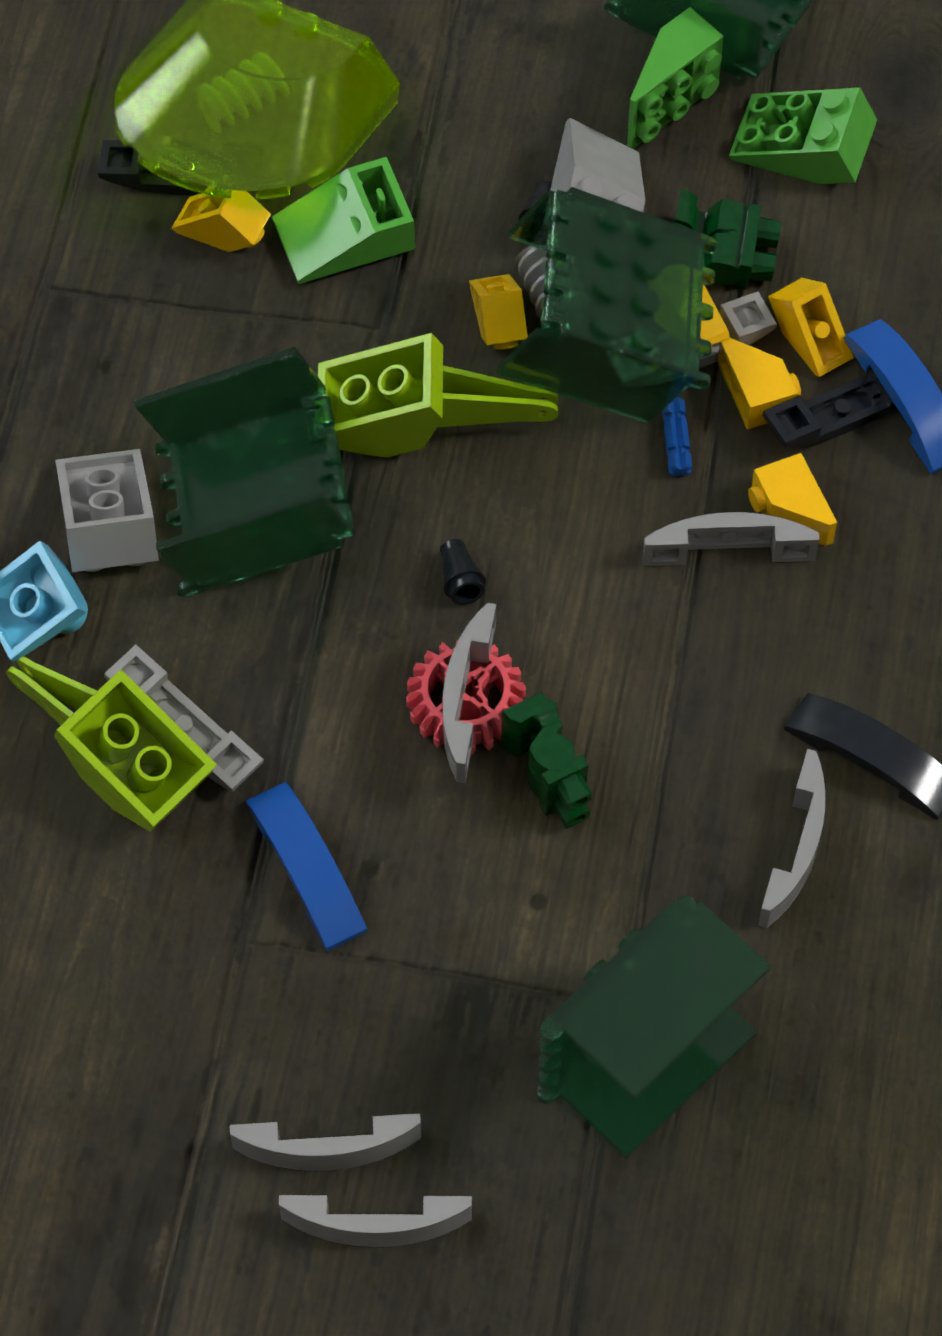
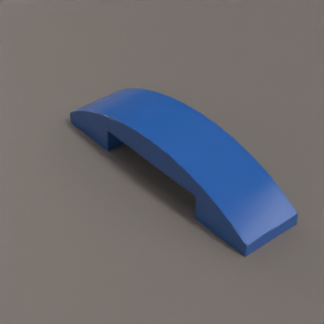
M881 319L845 334L843 339L865 372L869 371L871 366L913 433L909 442L930 475L942 470V393L922 361L906 341Z
M287 782L246 800V805L265 840H269L306 908V915L326 952L366 933L367 927L341 872L317 828Z

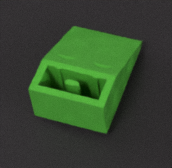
M691 7L660 28L632 93L627 146L635 149L643 142L648 143L653 140L661 128L672 120L677 121L681 119L693 104L701 98H709L719 86L724 36Z
M860 87L752 94L729 157L733 161L816 184L855 183L877 118Z
M387 157L347 168L272 216L273 224L298 284L415 249L414 219Z

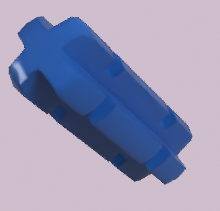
M680 397L674 399L667 398L662 402V416L665 424L666 452L669 459L667 460L670 475L674 477L680 475L687 476L692 471V459L689 452L690 442L687 419L685 418V401Z

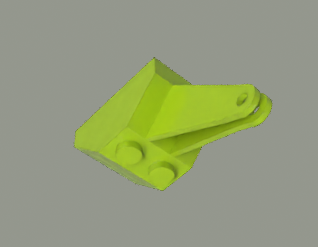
M432 333L318 363L316 437L331 449L388 458L424 449L437 427L521 421H552L558 416V394L556 391L548 388L530 386L444 366L443 344Z
M25 656L17 660V664L22 671L13 666L6 671L10 681L34 700L60 725L54 737L81 779L114 811L149 832L172 812L217 766L122 669L98 691L41 666ZM59 700H61L62 702L66 703L67 705H69L70 707L74 708V709L77 710V711H76L75 713H73L70 709H68L65 705H63Z

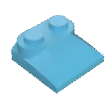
M41 541L37 542L0 571V642L11 661H17L58 633H73L84 624L88 613L86 600L66 565L49 545Z

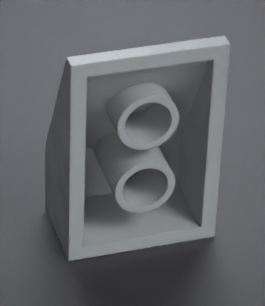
M569 118L565 123L543 221L614 255L638 235L645 205V193L639 152Z
M140 449L55 460L72 572H96L103 568L123 565L140 566L146 562L159 561L154 516Z

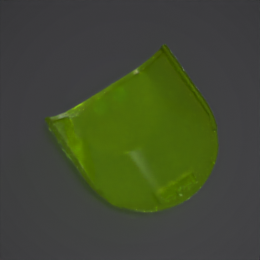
M187 0L122 75L115 93V128L123 145H131L138 152V162L177 186L222 198H231L232 190L256 191L257 200L289 196L292 186L307 182L308 186L314 188L337 174L396 106L400 82L368 36L319 18L313 13L293 8L281 3L279 0Z

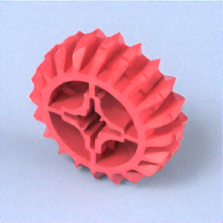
M443 641L439 646V655L427 650L424 655L425 664L416 662L413 667V675L415 677H409L407 681V691L410 693L406 696V705L409 710H412L410 712L411 722L413 725H420V734L423 739L434 735L433 744L437 749L444 744L443 697L442 703L435 707L430 699V695L439 682L444 686L449 661L454 651V648L450 649ZM495 644L491 648L489 664L474 661L470 663L459 721L473 723L471 755L476 752V744L482 743L490 751L493 747V737L501 740L502 711L523 701V697L526 696V686L523 682H520L521 671L519 667H512V658L509 654L498 657V648ZM496 685L502 698L495 709L492 710L488 706V699L486 697L490 695V689Z

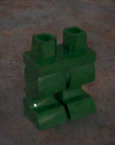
M681 188L667 267L683 266L702 279L703 282L708 278L718 284H735V288L747 290L749 279L772 281L777 254L755 251V246L777 249L782 222L760 217L761 205L749 204L748 208L737 201L726 199L720 200L706 212H701L696 206L698 197L692 192Z
M540 692L503 710L500 746L508 754L517 757L529 751L527 782L532 792L540 798L539 806L545 816L556 812L566 829L590 817V810L586 804L592 800V792L586 784L589 765L582 754L575 757L573 743L562 735L563 723L558 716L557 703L550 701L543 692Z

